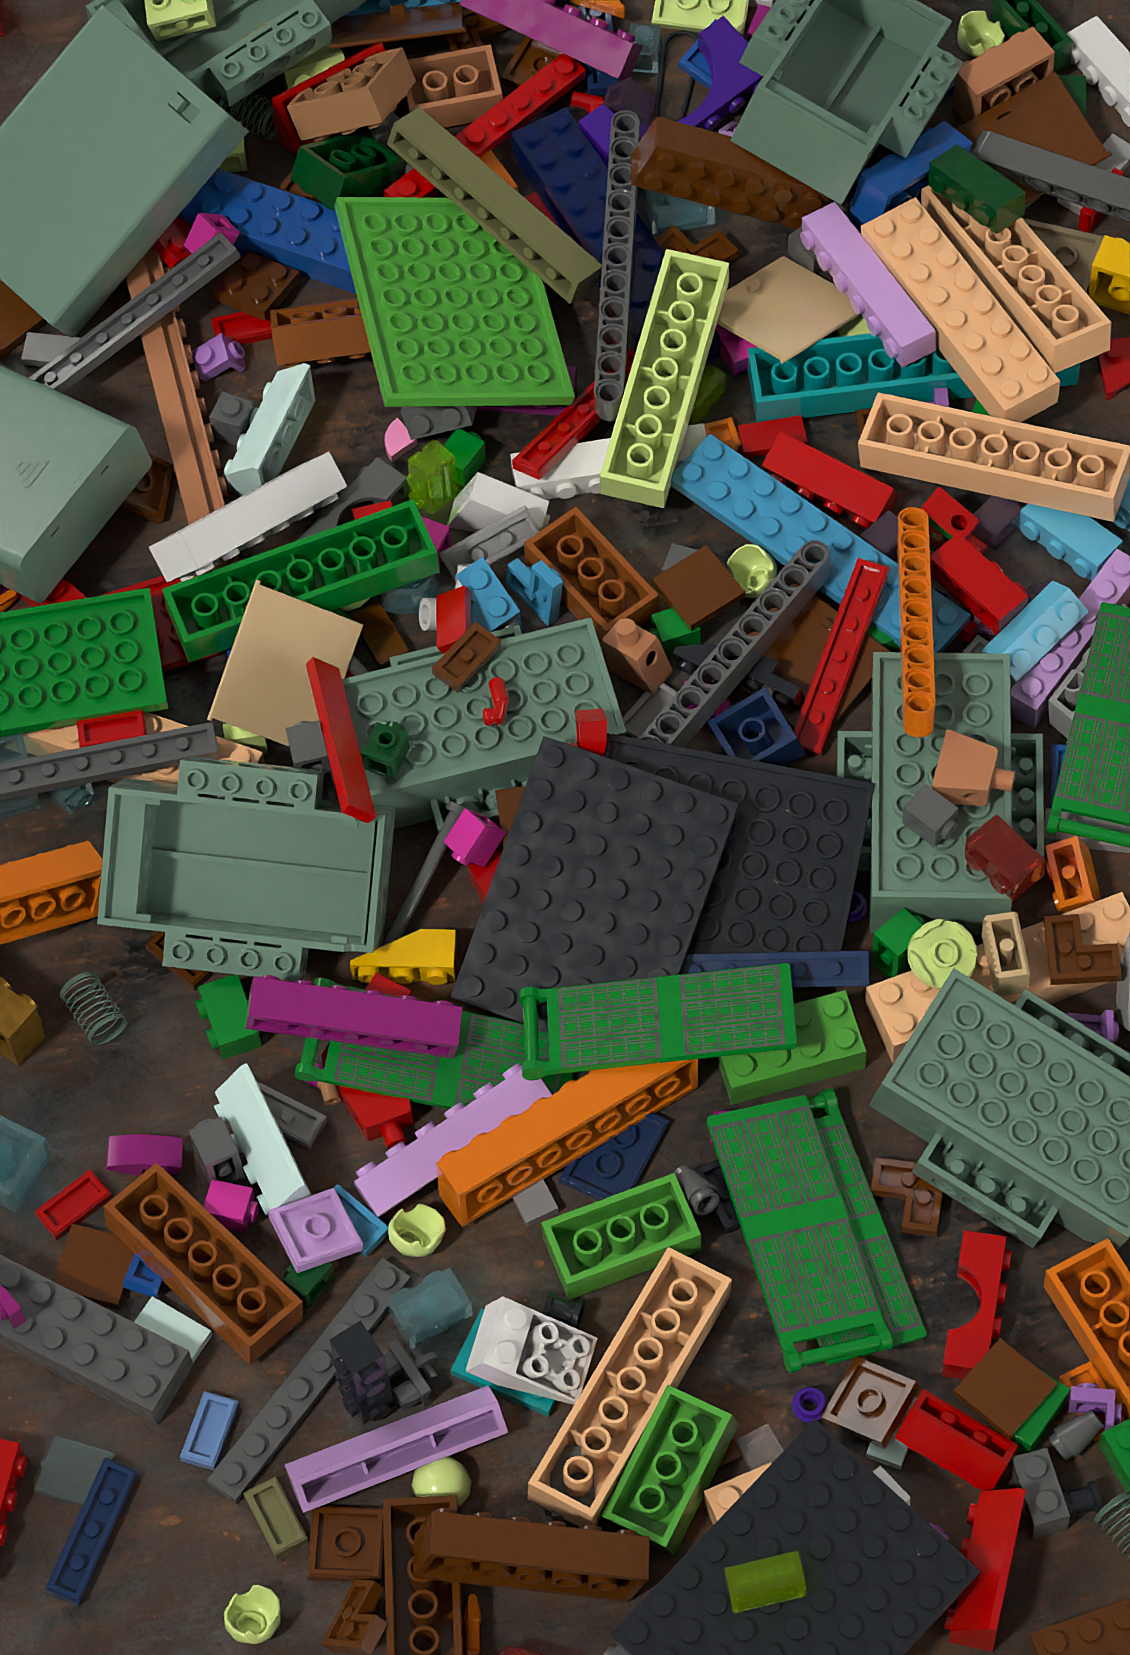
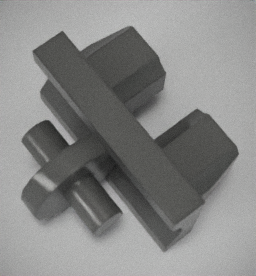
M397 1338L388 1343L389 1352L384 1354L389 1380L399 1374H402L406 1382L392 1390L401 1408L404 1410L419 1402L425 1408L433 1403V1399L430 1396L431 1389L422 1375H425L429 1382L434 1381L438 1377L433 1369L439 1362L436 1353L429 1352L423 1354L420 1348L416 1347L410 1352L415 1360L412 1362Z

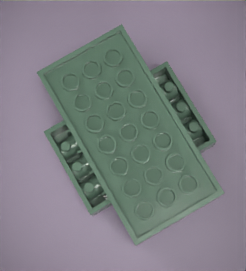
M94 0L85 7L89 20L101 5L105 6L212 100L221 96L228 107H230L331 42V24L367 0H213L216 27L156 41L148 27L144 0Z
M776 0L752 35L739 62L760 74L763 78L758 84L730 141L842 205L856 183L859 174L864 170L879 144L905 159L907 158L950 88L963 61L938 47L948 31L952 20L917 0Z
M591 617L526 634L521 633L519 625L491 632L501 640L502 647L459 693L432 675V667L444 655L437 649V646L389 657L391 665L389 668L342 679L360 752L363 747L365 748L377 722L386 725L387 721L397 722L405 728V732L409 733L410 748L394 780L365 770L373 805L396 808L394 829L433 820L438 836L450 812L446 809L449 801L486 815L500 827L495 790L526 786L543 736L563 743H576L575 710L603 708L607 718V733L627 737L626 728ZM500 677L504 679L509 695L506 718L502 725L488 727L484 724L482 714L483 709L493 708L488 683L492 678Z
M873 652L871 731H838L837 777L875 784L858 871H870V933H875L904 907L911 915L917 914L925 923L936 919H945L944 921L963 925L971 935H982L983 919L987 915L1011 912L1012 874H1042L1044 861L1043 734L1011 733L1010 654L934 653V729L930 735L918 738L908 735L903 729L901 652ZM946 729L996 747L999 750L997 768L1016 773L1012 791L1008 792L991 788L987 805L954 804L958 807V827L948 840L942 839L933 847L902 823L903 807L925 784L932 788Z
M187 756L180 760L178 784L125 778L108 789L97 924L165 932L162 966L254 977L272 975L281 980L299 981L306 976L308 948L339 952L358 951L373 953L383 944L396 808L374 806L376 817L369 824L341 812L338 801L322 800L324 771Z
M953 968L881 1083L869 1106L929 1143L911 1171L913 1174L1033 1248L1053 1220L1088 1242L1097 1244L1108 1238L1117 1251L1130 1237V1054L1024 989L1015 1005Z

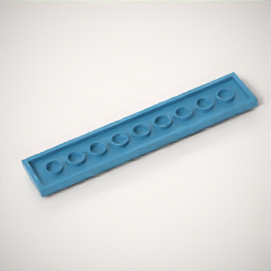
M711 434L673 472L671 486L751 543L760 546L784 566L806 542L811 540L824 542L829 549L832 573L819 590L838 604H841L857 558L889 567L891 571L871 624L894 639V643L900 646L898 564ZM814 560L810 563H818L821 560ZM931 587L934 653H942L970 622L971 615Z

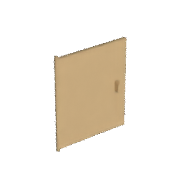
M782 256L726 291L717 324L778 358L783 364L860 314L854 312L848 296L845 292L840 293L833 283Z
M256 580L207 720L212 721L214 718L289 746L285 728L292 727L301 721L313 722L319 720L306 663L312 657L318 658L339 668L341 678L344 679L363 624L260 585L261 581Z

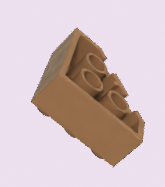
M403 48L373 54L364 59L365 63L355 67L352 73L349 68H346L327 78V82L318 86L314 92L309 87L298 93L287 106V109L301 141L311 138L314 141H319L333 133L340 132L342 135H346L360 127L368 126L369 129L384 124L386 117L397 108L396 105L402 98L408 95V90L416 82Z

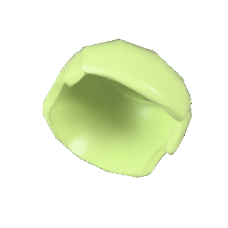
M970 11L963 15L957 31L960 48L966 54L975 58L984 54L990 47L999 46L1005 40L1000 22H990L985 11Z
M746 544L736 549L727 562L731 575L744 589L745 598L759 597L777 576L775 560L758 545Z
M417 1204L409 1212H404L403 1209H400L388 1226L390 1242L405 1256L424 1257L430 1255L438 1247L446 1230L445 1220L437 1210L424 1204Z
M447 1456L416 1468L411 1486L415 1497L457 1495L458 1506L461 1507L470 1495L472 1481L467 1469L452 1457Z
M253 1585L249 1592L242 1595L235 1593L229 1602V1606L224 1611L225 1629L236 1641L241 1643L258 1644L270 1639L280 1624V1599L271 1589L260 1585Z

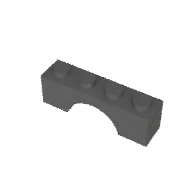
M377 457L370 465H365L359 471L357 478L349 487L340 490L338 493L339 499L335 500L328 509L321 510L316 516L314 523L306 532H300L294 542L353 521L352 509L390 500L392 507L401 504L409 495L407 477Z
M319 720L313 722L301 721L292 727L285 728L294 767L323 770L322 800L337 801Z

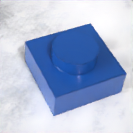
M135 1253L122 1287L156 1298L163 1279L158 1274L156 1275Z

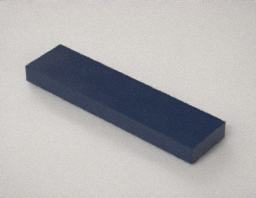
M104 1457L44 1592L76 1606L79 1605L138 1471Z

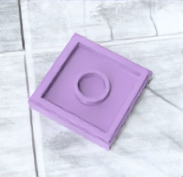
M335 1188L269 1210L268 1217L296 1273L354 1254L363 1249V1242Z

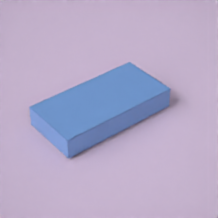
M203 1392L180 1455L182 1462L213 1471L216 1469L239 1407L237 1400Z

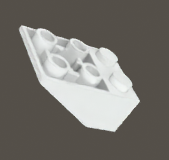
M501 1297L485 1306L466 1372L499 1386L575 1405L583 1389L597 1338L508 1298Z

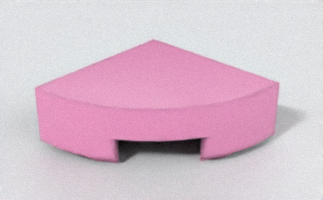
M398 418L389 425L385 434L386 453L390 461L393 462L418 445L417 439H410L406 426Z

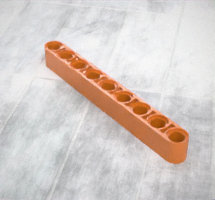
M910 507L903 509L899 513L897 534L902 715L904 731L912 737L920 738L928 736L933 732L935 720L928 515L924 510Z

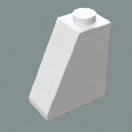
M477 472L455 498L447 526L458 530L478 532L526 505L538 527L542 530L547 527L550 515L546 514L549 501Z

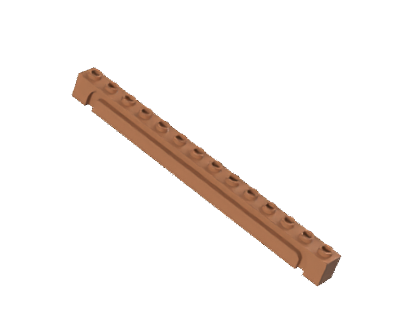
M153 247L148 250L126 277L131 300L170 271L169 267L163 268L162 261L164 260ZM178 305L142 332L140 337L188 525L227 505L224 504L223 496H227L228 491L224 476L217 477L216 470L221 469L217 449L210 450L209 443L214 442L210 423L204 424L202 420L203 416H207L204 398H197L195 390L201 388L196 370L191 372L189 370L188 364H192L194 361L190 345L183 346L181 338L187 337L183 318L176 320L175 312H180ZM237 554L224 562L216 564L214 568L205 573L244 560L245 557L239 559Z

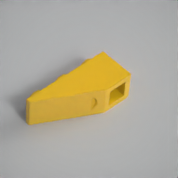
M420 929L377 948L373 953H366L350 960L352 979L369 984L375 973H378L398 984H409L412 981H427L434 985L456 982L458 946L456 930Z

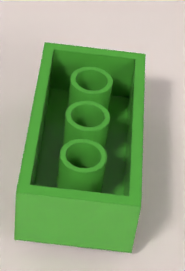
M846 990L794 1004L797 1048L716 1057L731 1105L865 1069L866 1049Z
M675 1173L541 1222L543 1240L568 1300L656 1268L668 1247L685 1256L701 1251V1234Z
M667 1385L601 1515L610 1526L618 1530H633L639 1536L650 1537V1545L674 1556L704 1497V1491L708 1489L739 1426L733 1415Z

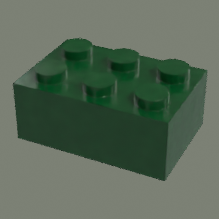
M360 130L300 146L290 180L299 185L302 191L320 200L326 208L335 211L334 205L337 197H384V190L402 177L407 162L365 131Z

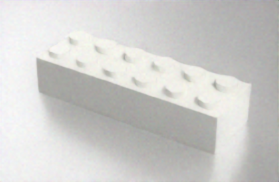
M327 452L289 470L149 546V549L167 582L178 577L183 582L196 575L205 573L214 568L216 564L236 556L241 550L263 541L265 537L290 526V523L298 521L315 512L314 510L339 499L337 492L346 488L347 485L330 452Z

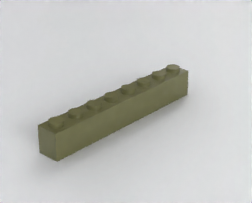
M418 107L393 124L387 145L569 304L595 287L602 271V264L533 206L524 196L511 187L501 176L496 174L478 156L466 148L456 137L436 122L433 117Z

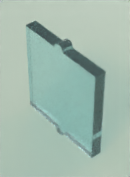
M54 1436L46 1459L41 1461L43 1468L34 1491L38 1494L83 1506L104 1457L113 1461L115 1454L100 1448Z

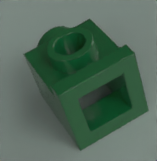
M387 721L386 725L376 723L365 748L363 747L360 752L364 770L393 780L395 779L410 748L409 733L405 732L406 730L401 724L394 721Z
M330 1262L296 1273L291 1263L284 1273L283 1282L303 1301V1306L309 1309L336 1277L333 1265Z

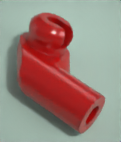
M573 91L572 107L586 109L588 114L602 104L609 109L602 97Z
M495 677L488 683L493 708H485L482 711L484 724L488 727L502 725L506 718L509 695L504 679Z

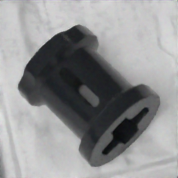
M549 1292L542 1314L579 1329L584 1313L585 1301L579 1299L577 1302L556 1297L555 1293Z
M1094 1481L1087 1482L1085 1487L1068 1492L1064 1489L1061 1490L1070 1514L1069 1522L1073 1521L1075 1516L1094 1511L1098 1514L1103 1508L1101 1496Z

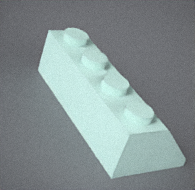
M303 363L277 371L272 383L268 382L263 391V401L259 408L256 407L250 417V427L246 434H241L237 443V453L233 460H228L224 469V478H226L230 493L243 496L278 477L315 402L310 365Z
M247 1063L240 1066L215 1091L220 1103L214 1105V1108L225 1124L230 1123L234 1132L230 1136L238 1153L243 1152L248 1161L242 1167L251 1185L258 1182L262 1194L258 1195L257 1198L265 1215H268L271 1209L306 1198L312 1194L256 1078Z

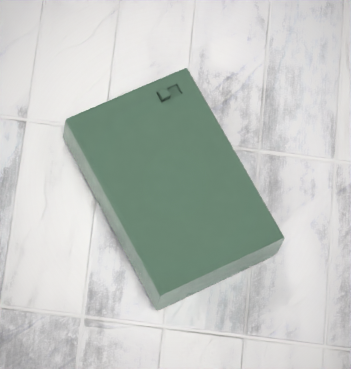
M103 5L98 8L0 125V279L48 323L71 338L78 335L249 132Z
M0 365V584L38 603H43L152 465V460L134 426Z

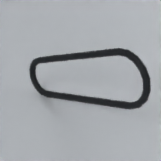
M685 30L673 32L665 38L662 44L654 110L655 118L656 116L660 117L659 107L667 44L669 40L678 35L690 36L697 41L699 37L692 32ZM691 76L681 114L674 121H679L685 116L694 78Z

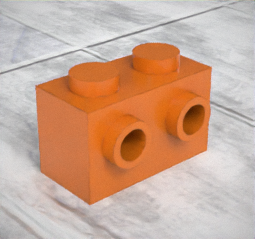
M1078 836L1045 846L1048 858L1045 861L1046 870L1054 883L1055 892H1053V899L1059 912L1067 913L1101 900L1089 847Z

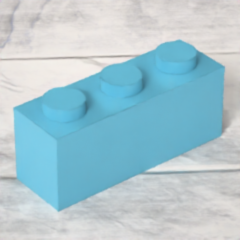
M1029 503L1020 511L1019 528L1028 539L1036 540L1046 547L1047 551L1054 558L1064 560L1083 578L1087 577L1093 581L1116 549L1122 551L1123 541L1089 516Z
M1052 580L981 651L984 654H1010V679L1018 682L1089 611L1070 588Z

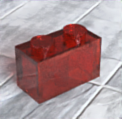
M997 814L966 839L965 858L968 864L976 871L981 870L989 878L992 887L1000 894L1005 893L1012 901L1044 875L1045 859Z

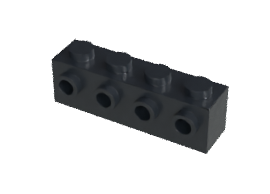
M360 1320L329 1339L334 1358L332 1363L337 1371L335 1375L340 1383L338 1388L343 1396L341 1399L342 1403L351 1417L358 1415L362 1423L366 1424L371 1420L376 1422L383 1419L395 1405L384 1355Z

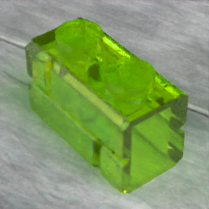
M432 440L422 448V452L418 451L407 460L409 475L406 476V480L411 486V492L408 496L410 500H414L418 509L424 508L429 514H434L444 506V502H450L459 494L455 456L438 440Z

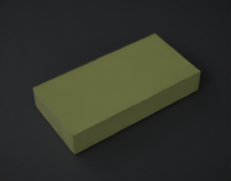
M276 1477L243 1493L275 1559L308 1543V1539Z

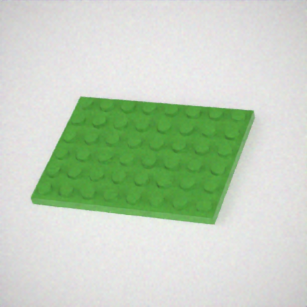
M337 197L334 207L385 407L572 405L575 395L543 280L449 198Z

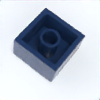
M766 687L707 721L727 756L786 767L806 755Z

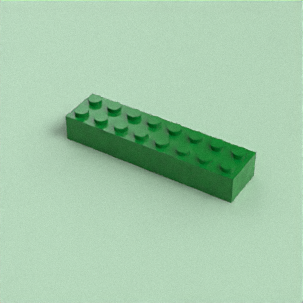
M412 499L163 588L162 591L167 611L188 662H192L233 647L256 580L261 581L260 585L331 612L439 573V564L435 546Z

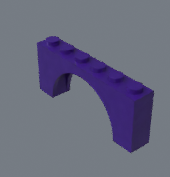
M724 16L701 31L698 38L697 47L709 66L712 80L711 89L703 103L694 112L676 122L709 131L713 130L721 122L723 116L729 112L733 114L743 107L746 102L745 100L754 94L763 78L760 74L739 63L748 42ZM602 104L579 121L577 135L608 169L611 120L615 114ZM640 124L641 139L650 125Z

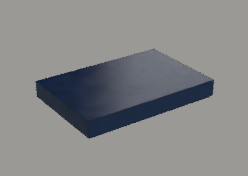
M653 1112L649 1113L643 1121L634 1126L630 1125L626 1131L614 1138H609V1141L569 1163L564 1169L559 1182L598 1201L635 1188L668 1129L670 1120Z

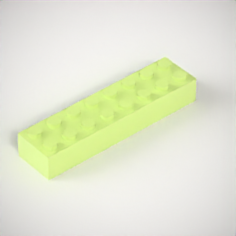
M666 249L600 473V494L660 508L665 507L672 475L676 469L728 287L729 263Z

